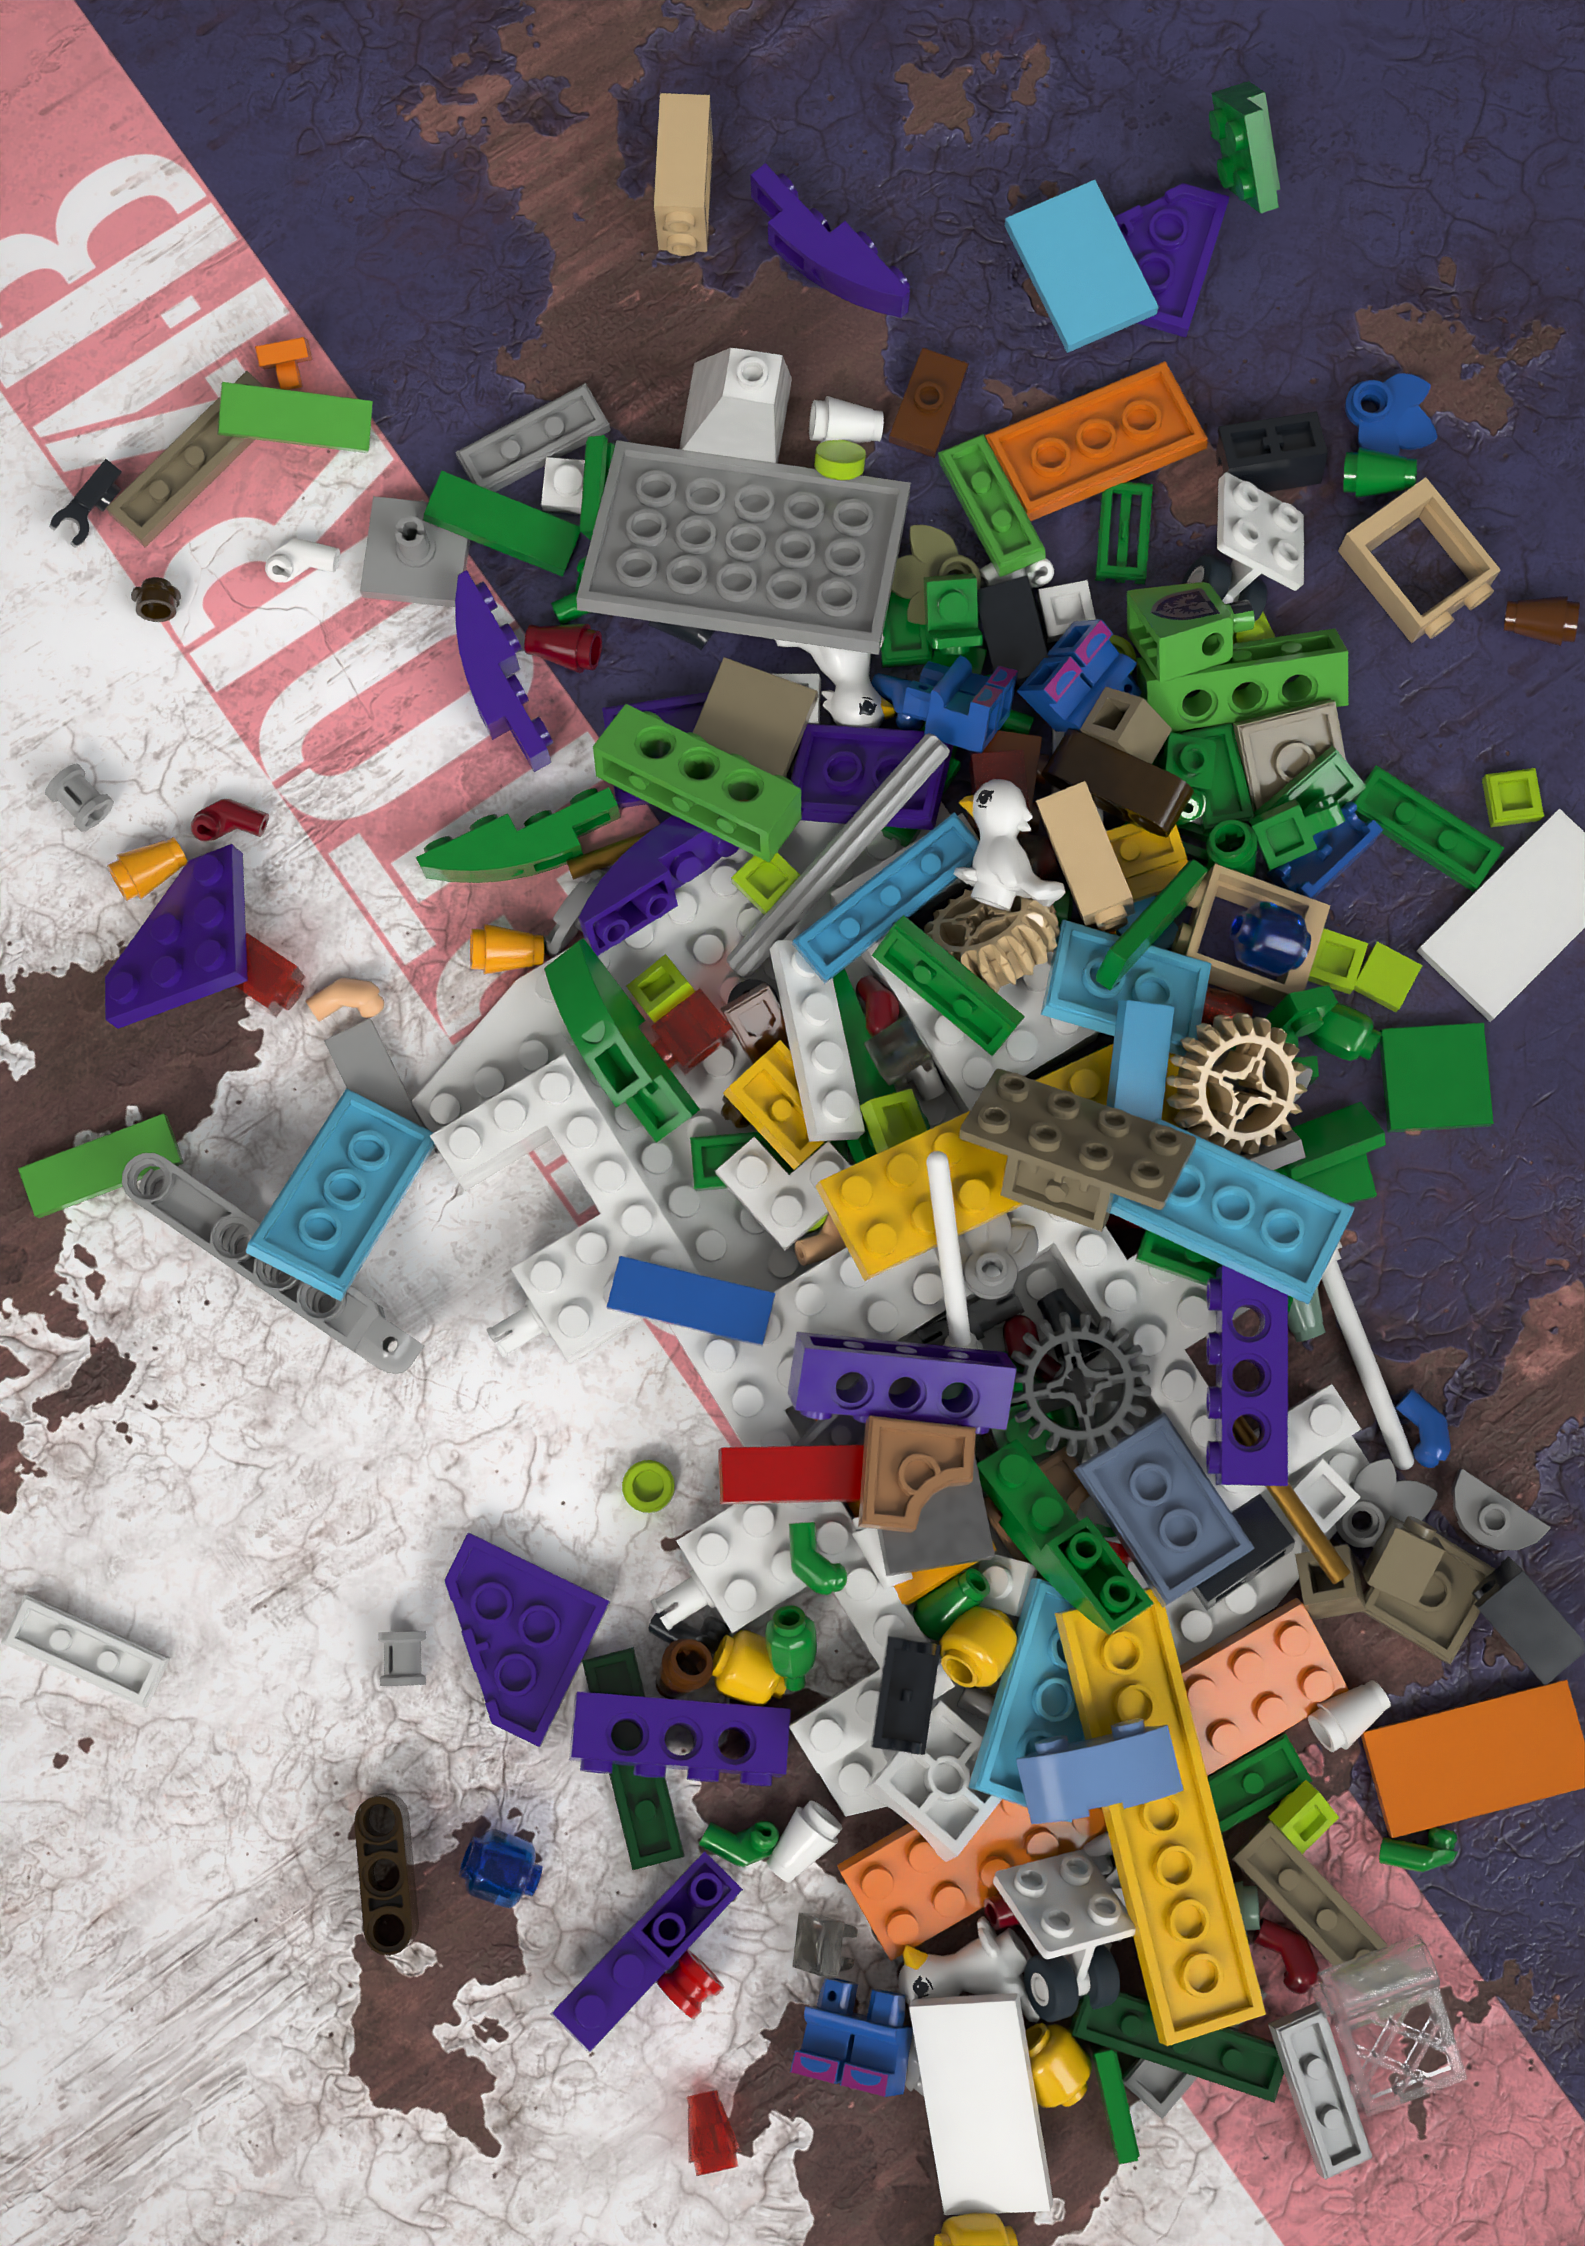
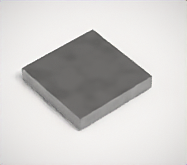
M975 1454L973 1482L969 1485L949 1486L933 1494L921 1509L915 1531L910 1533L877 1529L886 1576L989 1560L995 1557Z

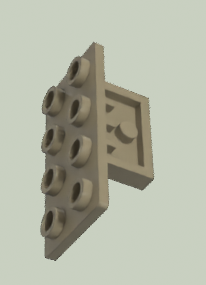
M996 1069L961 1125L959 1137L962 1140L1008 1156L1001 1196L1102 1232L1109 1219L1114 1194L1162 1210L1196 1144L1194 1136L1177 1131L1172 1127L1154 1123L1126 1113L1123 1110L1077 1096L1072 1092L1060 1090L1026 1078L1021 1074L1003 1069Z

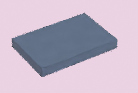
M1165 1412L1135 1430L1131 1435H1127L1119 1440L1118 1446L1115 1448L1108 1447L1074 1470L1163 1608L1255 1549Z

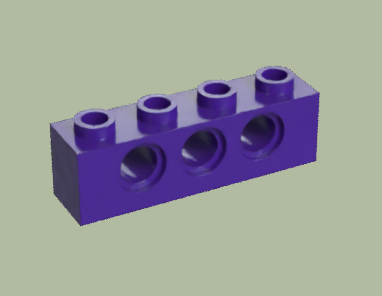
M1221 1266L1216 1269V1278H1208L1207 1309L1208 1311H1216V1332H1208L1206 1343L1207 1364L1216 1365V1387L1208 1386L1206 1394L1207 1419H1216V1441H1207L1206 1446L1207 1474H1216V1485L1288 1486V1295L1233 1269ZM1246 1307L1252 1309L1258 1315L1260 1326L1258 1332L1253 1337L1242 1336L1235 1330L1232 1320L1238 1308ZM1240 1361L1250 1362L1258 1369L1260 1380L1257 1387L1251 1392L1239 1389L1233 1381V1369ZM1241 1415L1252 1417L1259 1426V1437L1249 1447L1239 1444L1232 1433L1233 1424Z
M797 1332L788 1395L795 1410H799L802 1415L813 1419L826 1420L832 1418L833 1414L853 1415L855 1420L866 1423V1419L869 1416L972 1427L976 1428V1434H986L989 1432V1428L1007 1429L1017 1368L1006 1352ZM849 1372L860 1374L859 1381L852 1388H836V1383L842 1375ZM902 1377L913 1379L911 1386L904 1393H889V1388L895 1380ZM954 1382L964 1383V1388L957 1397L953 1399L941 1398L943 1390L949 1384Z
M577 1692L574 1698L569 1761L581 1762L580 1771L589 1773L611 1774L613 1764L634 1766L633 1775L640 1777L665 1778L666 1769L687 1770V1780L719 1782V1773L741 1774L740 1784L772 1786L773 1777L780 1778L786 1775L791 1709ZM626 1721L638 1728L641 1738L636 1749L623 1751L614 1745L611 1731L615 1724ZM682 1726L690 1731L693 1737V1747L688 1754L676 1755L669 1751L665 1744V1734L670 1727ZM734 1730L744 1737L746 1750L740 1759H729L720 1752L718 1740L723 1731Z

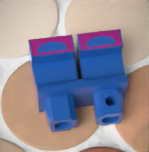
M1102 619L1074 621L1048 652L1047 655L1050 658H1044L1017 690L1056 732H1066L1068 729L1081 732L1080 729L1105 686L1135 696H1139L1142 693L1130 675V672L1137 665L1136 662L1129 656L1120 654L1109 641L1113 633Z
M961 655L951 667L928 661L923 667L919 682L913 680L906 689L902 715L926 721L924 736L931 733L942 742L981 754L1010 715L1018 670L998 666L990 677L972 673L970 662Z
M825 1978L818 1996L817 2006H805L804 2019L807 2022L801 2050H795L790 2072L833 2084L840 2083L841 2086L883 2097L904 2094L913 2027L903 2025L905 1995L888 1990L872 1989L868 2014L866 2016L853 2012L858 1988L857 1983L839 1978Z

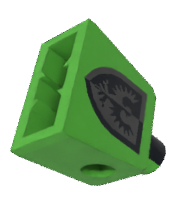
M1198 582L1127 591V635L1159 683L1228 662L1233 656V633L1254 628L1255 619L1251 603L1248 600L1224 604L1209 583Z

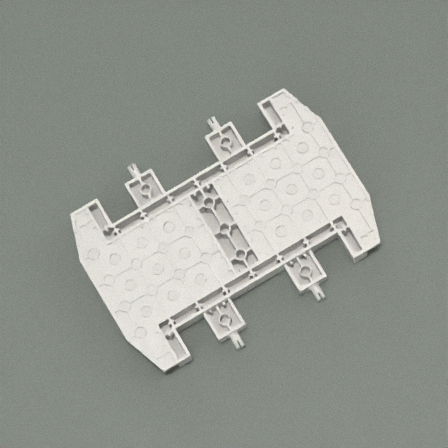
M942 801L935 827L950 816ZM963 813L958 815L975 838L980 841ZM799 821L778 850V853L801 875L845 824ZM922 829L915 842L907 847L901 846L900 841L895 838L890 840L884 837L883 832L880 831L784 940L795 939L931 830ZM739 848L733 855L721 857L708 870L674 890L678 903L676 908L598 956L646 1020L638 1028L700 1108V1111L656 1143L625 1102L617 1108L599 1085L571 1038L548 984L544 968L565 951L517 979L411 1103L426 1128L434 1132L430 1135L431 1139L454 1177L465 1191L554 1138L600 1213L598 1216L511 1268L529 1299L525 1301L526 1307L492 1328L486 1329L492 1341L496 1343L495 1346L503 1358L544 1333L546 1337L551 1334L564 1358L569 1363H572L644 1319L607 1309L619 1256L775 1293V1299L763 1347L671 1324L668 1325L743 1447L793 1446L815 1424L813 1418L806 1417L799 1410H795L788 1395L797 1332L923 1344L917 1330H922L945 1318L947 1315L940 1262L936 1257L934 1249L867 1281L863 1280L847 1247L828 1259L803 1266L796 1257L795 1243L784 1251L729 1188L695 1191L691 1137L758 1132L752 1124L738 1129L731 1120H725L721 1115V1109L725 1104L722 1101L723 1092L749 1069L752 1064L720 1008L727 1005L733 988L742 981L749 979H758L768 983L775 990L781 1007L771 954L749 978H744L737 974L727 963V957L764 916L732 884L731 877L754 856ZM959 878L956 879L908 919L910 921L969 886V884H966ZM885 937L845 967L865 1018L866 1003L857 995L856 985L862 977L871 975L882 982L898 999L899 1014L897 1020L903 1026V1032L899 1039L921 1045L930 1053L946 1089L943 1094L933 1099L922 1101L912 1078L888 1071L897 1092L912 1089L914 1097L919 1101L923 1114L929 1121L930 1129L970 1111L996 1069H1003L1021 1074L1029 1079H1034L1094 1042L1100 1033L1041 1015L1053 956L1052 951L1047 953L1048 961L1046 963L1033 967V975H1023L1016 980V986L1009 983L1002 986L997 993L1025 1017L993 1056L872 956ZM666 954L697 994L660 1024L656 1025L630 993L626 985ZM874 1038L879 1048L881 1043L878 1041L877 1038ZM847 1144L849 1164L853 1166L855 1162ZM1025 1204L1006 1214L1011 1228L1019 1225L1035 1226L1039 1248L1033 1263L1018 1272L1013 1289L1025 1310L1024 1313H1019V1315L1029 1317L1036 1324L1039 1340L1042 1341L1046 1335L1039 1325V1322L1044 1318L1037 1306V1302L1047 1294L1060 1288H1064L1068 1297L1081 1311H1088L1090 1313L1091 1322L1096 1327H1098L1099 1321L1103 1316L1111 1319V1326L1106 1334L1107 1336L1113 1338L1118 1330L1126 1328L1130 1334L1127 1340L1120 1345L1121 1348L1125 1351L1129 1347L1139 1344L1143 1349V1353L1130 1360L1132 1367L1140 1364H1147L1150 1367V1374L1135 1377V1384L1149 1386L1151 1388V1395L1146 1397L1134 1395L1132 1401L1146 1409L1145 1416L1139 1417L1129 1411L1126 1414L1128 1421L1135 1430L1165 1412L1231 1513L1258 1494H1261L1295 1540L1293 1551L1209 1610L1204 1608L1192 1589L1165 1606L1179 1665L1275 1608L1299 1579L1295 1554L1310 1550L1265 1486L1216 1485V1474H1207L1206 1446L1207 1441H1216V1419H1207L1206 1394L1208 1385L1185 1351L1205 1338L1208 1332L1216 1331V1311H1208L1207 1286L1136 1262L1137 1254L1127 1260L1106 1226L1100 1232ZM821 1228L813 1233L804 1234L798 1240L818 1235ZM985 1265L981 1268L983 1273L989 1277H996L1001 1274L1000 1270L993 1265ZM964 1280L966 1302L969 1305L981 1299V1297L975 1295L967 1287ZM1246 1307L1238 1308L1233 1315V1320L1250 1309ZM1006 1321L983 1332L985 1338L979 1340L983 1350L1006 1351L1003 1339V1326ZM1051 1348L1047 1354L1058 1361L1054 1348ZM1107 1348L1102 1354L1086 1364L1093 1369L1120 1367L1116 1357ZM1064 1361L1059 1362L1062 1365V1367L1054 1376V1378L1057 1377L1063 1371V1368L1065 1366ZM1076 1368L1068 1373L1071 1380L1065 1378L1063 1386L1054 1387L1050 1390L1059 1388L1073 1390L1076 1398H1079L1081 1408L1084 1411L1086 1409L1084 1396L1089 1393L1086 1387L1092 1389L1093 1381L1103 1380L1106 1377L1097 1379L1084 1377L1081 1370ZM849 1372L842 1375L836 1383V1388L848 1389L860 1377V1374ZM1123 1383L1114 1384L1112 1387L1100 1390L1093 1400V1412L1095 1413V1404L1098 1402H1119ZM1332 1384L1317 1390L1288 1409V1482L1291 1487L1319 1459H1324L1353 1489L1355 1477L1359 1471L1370 1464L1352 1437L1361 1428ZM1063 1398L1038 1400L1040 1408L1044 1413L1073 1405L1070 1401ZM1026 1402L1011 1404L1010 1408ZM989 1428L988 1433L976 1434L974 1454L976 1464L998 1451L991 1428ZM1259 1428L1253 1431L1257 1438L1260 1433ZM1060 1437L1054 1451L1032 1457L1036 1464L1040 1463L1067 1445L1068 1439ZM1077 1440V1453L1074 1457L1079 1465L1082 1464L1086 1440ZM981 1486L982 1494H983V1498H984V1497H986L988 1494L985 1492V1490H984V1489L982 1488V1486ZM1089 1496L1080 1505L1076 1515L1077 1518L1082 1520L1088 1516L1094 1525L1101 1524L1110 1527ZM847 1502L734 1504L676 1540L693 1570L689 1571L692 1577L660 1597L652 1599L651 1603L655 1611L660 1613L674 1603H678L677 1608L660 1618L667 1630L673 1628L672 1626L709 1604L711 1608L716 1606L732 1633L738 1631L808 1587L794 1575L791 1569L789 1524L815 1522L817 1552L833 1564L841 1563L847 1571L848 1579L846 1586L843 1590L833 1592L878 1665V1668L791 1722L789 1728L817 1774H820L845 1817L887 1807L864 1791L874 1776L883 1770L897 1752L871 1747L886 1639L890 1636L939 1645V1641L928 1638L916 1624L913 1610L918 1605V1600L910 1605H905L901 1603L898 1593L893 1586L886 1589L882 1588L880 1579L876 1577L852 1535L857 1532L852 1520L855 1517ZM989 1522L991 1538L997 1549L994 1553L1012 1559ZM1335 1524L1325 1533L1328 1540L1337 1531ZM1117 1537L1105 1538L1106 1541L1121 1544ZM1133 1561L1130 1562L1128 1570L1143 1589L1149 1587ZM977 1562L969 1568L979 1571L981 1563ZM939 1654L932 1707L939 1701L943 1702L979 1735L984 1737L988 1722L957 1707L958 1700L965 1687L954 1682L945 1673L941 1665L942 1658ZM1002 1675L993 1685L979 1688L990 1694L997 1693Z

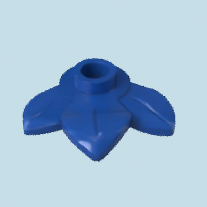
M1402 373L1390 377L1383 383L1376 380H1366L1353 386L1345 400V412L1348 419L1358 427L1359 447L1399 455L1400 448L1403 450H1415L1434 443L1438 436L1435 427L1426 413L1419 407L1428 395L1431 385L1417 376ZM1370 401L1376 405L1377 411L1375 413L1366 412L1362 409L1361 403Z

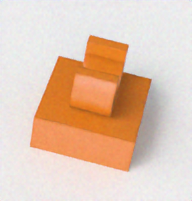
M305 337L255 346L259 367L264 370L276 367L280 389L291 390L303 387L297 363L313 360L309 341Z

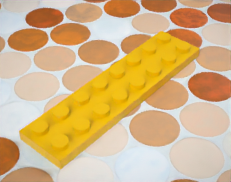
M1113 1044L1035 1081L1106 1105ZM1170 1052L1166 1078L1172 1075L1177 1076L1179 1067L1174 1066L1170 1060L1176 1054ZM1166 1082L1161 1120L1183 1129L1184 1127L1178 1126L1173 1121L1180 1108L1171 1107L1166 1101L1170 1096L1177 1093V1087L1170 1086ZM1206 1085V1098L1209 1104L1210 1091ZM970 1111L820 1180L815 1186L864 1281L937 1247L926 1164L928 1155L934 1151H941L948 1158L958 1236L1025 1205L1001 1196L1008 1156L960 1139V1127Z
M1150 1587L1144 1588V1591L1153 1601L1152 1607L1111 1635L1092 1623L1075 1607L1054 1614L1085 1740L1112 1734L1111 1725L1137 1718L1143 1719L1145 1727L1168 1725L1184 1791L1125 1809L1121 1802L1102 1807L1127 1913L1136 1928L1133 1937L1159 2043L1170 2046L1266 2015L1166 1608L1161 1606Z

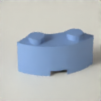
M1137 1718L1111 1725L1112 1734L1069 1743L1067 1735H1061L1037 1741L1035 1743L1036 1752L1016 1759L1031 1824L1089 1817V1809L1110 1806L1121 1802L1125 1809L1184 1791L1168 1725L1145 1727L1143 1719Z

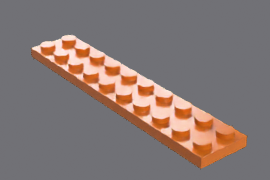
M1298 1598L1291 1600L1180 1665L1207 1776L1306 1719L1310 1714L1319 1709L1317 1703L1349 1691L1309 1613ZM1002 1799L960 1854L947 1862L940 1858L928 1841L908 1823L841 1862L837 1867L890 1961H893L903 1954L906 1944L915 1948L983 1908L986 1898L999 1893L993 1884L996 1871L1082 1850L1084 1845L1106 1832L1107 1827L1102 1807L1089 1809V1817L1072 1819V1822L1059 1821L1031 1824L1028 1808Z

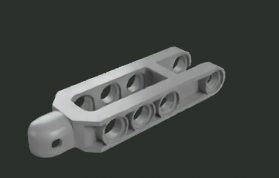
M143 1153L135 1156L126 1164L122 1173V1185L125 1193L135 1203L378 1369L392 1374L403 1373L410 1368L424 1348L423 1344L386 1320L383 1308L350 1285L341 1301L337 1299L335 1306L330 1311L321 1313V1302L327 1295L326 1293L292 1276L286 1282L279 1283L281 1270L247 1254L246 1249L237 1254L239 1241L247 1235H251L252 1238L261 1223L166 1158L155 1153ZM156 1166V1168L150 1169L143 1176L138 1189L137 1178L139 1173L147 1167ZM165 1178L162 1189L154 1194L156 1184ZM397 1341L396 1349L389 1352V1345Z

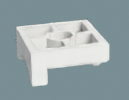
M941 1701L936 1703L931 1709L925 1755L897 1751L883 1770L878 1772L864 1789L872 1798L891 1808L909 1822L945 1862L960 1854L1002 1800L968 1787L983 1737Z

